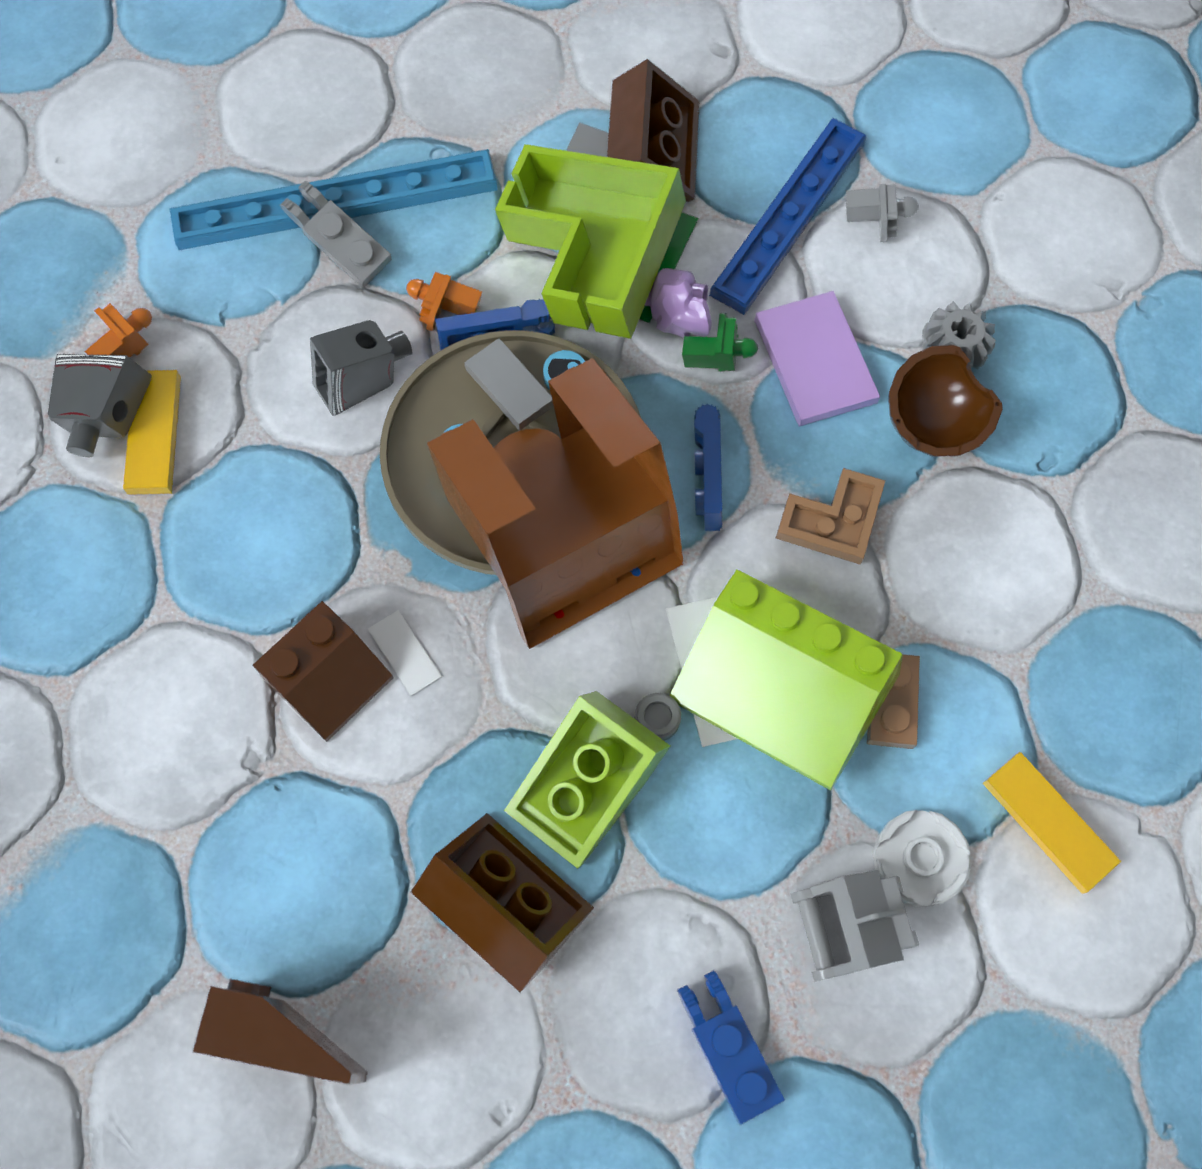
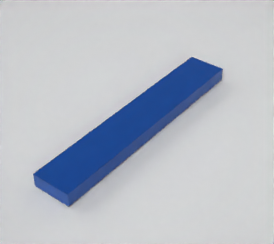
M835 118L830 120L712 285L709 296L742 315L746 314L863 147L867 135Z

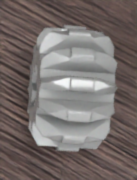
M953 301L945 310L938 308L933 312L929 322L925 324L922 331V338L925 340L922 348L924 350L931 346H958L969 358L970 368L979 369L986 362L987 355H990L995 347L996 340L992 337L995 332V324L984 322L986 311L978 314L972 312L971 302L964 306L963 309H960Z

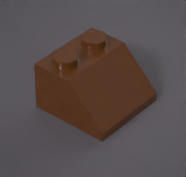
M323 601L252 665L261 677L326 742L394 678L360 637Z

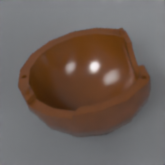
M955 345L931 346L911 355L897 370L888 395L889 416L898 435L911 448L932 457L960 456L980 447L995 431L1003 410L1002 402L992 389L989 390L980 384L970 368L969 358L960 347Z

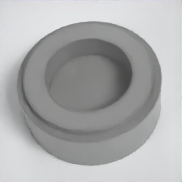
M653 693L645 696L638 703L634 719L665 741L677 732L681 722V710L672 697L663 693Z

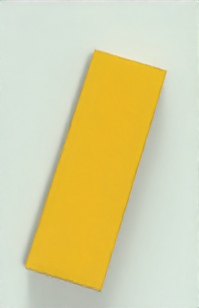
M146 370L152 377L128 431L123 489L128 495L172 494L181 376L177 370Z
M1021 752L1015 754L982 783L1082 894L1089 892L1121 862Z

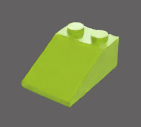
M598 691L581 695L556 730L504 812L579 869L647 782L671 745Z

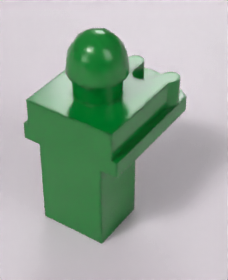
M719 313L717 337L684 336L682 349L684 367L718 368V372L735 371L736 356H743V359L753 357L758 351V344L751 338L744 337V339H738L736 318H728L727 313Z

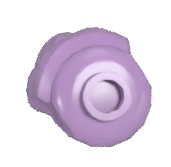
M670 268L660 270L645 303V306H651L652 317L657 322L656 328L662 332L676 334L682 338L690 336V334L706 337L711 330L712 322L707 305L708 286L696 283L694 275L689 271Z

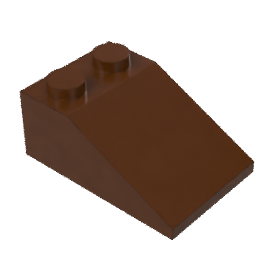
M235 979L229 980L227 989L210 986L192 1052L344 1084H356L366 1081L367 1071L284 1000L270 998L272 987Z

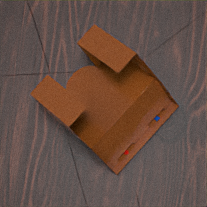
M593 358L576 367L569 368L564 373L548 380L561 439L548 430L525 429L510 434L493 448L474 419L427 442L446 498L504 586L520 635L529 649L683 565L678 513L661 442Z

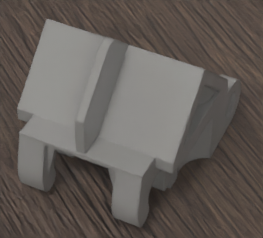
M878 870L842 876L812 886L811 888L791 893L793 904L798 903L814 960L816 971L812 972L814 982L904 960L903 949L920 946L916 932L911 931L900 894L903 892L899 877L894 876L881 880ZM829 895L834 896L851 956L850 962L836 966L817 898Z

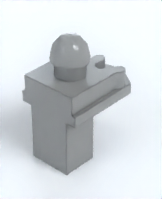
M879 184V188L846 191L847 222L879 220L880 242H886L887 237H897L898 216H912L919 207L916 199L912 197L897 199L896 184Z

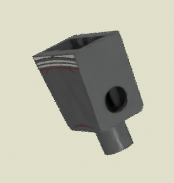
M372 320L313 336L310 338L312 383L331 415L335 416L390 387L393 383L394 362L412 354L410 341L403 331L385 337L376 322Z
M57 354L48 416L51 421L70 432L66 450L74 455L90 458L94 455L99 437L122 438L127 435L152 375L127 355Z

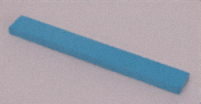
M489 149L309 182L321 192L328 202L331 200L350 218L498 190ZM301 184L169 208L174 241L178 250L300 228L284 212L280 205L286 198L295 202L309 219L319 210L302 196L298 189Z

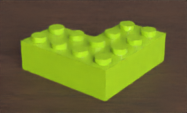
M524 144L511 173L514 181L508 180L495 208L507 241L559 250L541 293L554 324L588 330L592 323L596 332L631 339L686 203L679 168Z

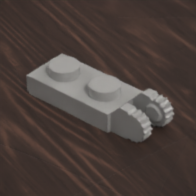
M304 181L298 189L302 196L319 211L309 219L295 202L287 198L280 204L282 209L302 228L304 235L364 288L392 260L391 254L331 200L328 202L321 192L309 182Z

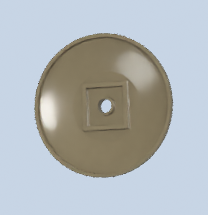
M489 332L472 336L442 349L427 359L404 382L393 399L383 424L380 439L381 473L385 489L398 517L409 532L426 548L450 563L468 570L496 575L447 500L427 442L441 436L449 427L464 424L474 419L493 448L502 439L519 430L466 371L464 362L500 338L551 395L550 390L544 383V363L555 352L562 350L573 351L579 354L585 361L593 358L640 416L634 399L622 380L601 359L570 341L540 332ZM554 406L522 429L548 430L561 439Z

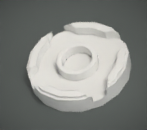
M923 810L906 811L887 822L876 838L873 852L875 869L878 870L881 880L894 876L900 878L903 892L900 894L904 903L917 907L940 905L959 894L969 879V855L971 854L968 841L959 827L943 814Z

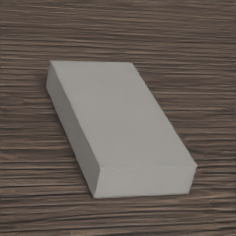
M500 338L464 362L466 371L519 431L554 406L552 396Z

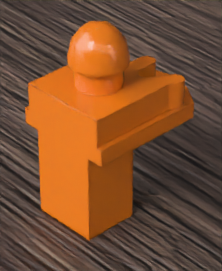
M436 271L430 285L424 283V280L421 279L410 280L406 285V290L410 297L415 300H423L419 321L426 323V329L429 331H434L436 326L435 319L439 318L442 309L457 315L476 313L482 296V291L453 281L451 276L443 275Z
M111 303L103 309L98 307L94 311L110 330L84 352L87 355H127L129 358L133 354L138 356L149 345L138 332L151 324V312L145 308H137L131 312V316L125 319Z

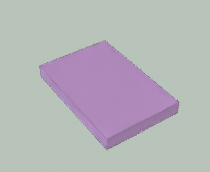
M834 291L756 313L754 321L798 426L878 403L880 398L879 392Z

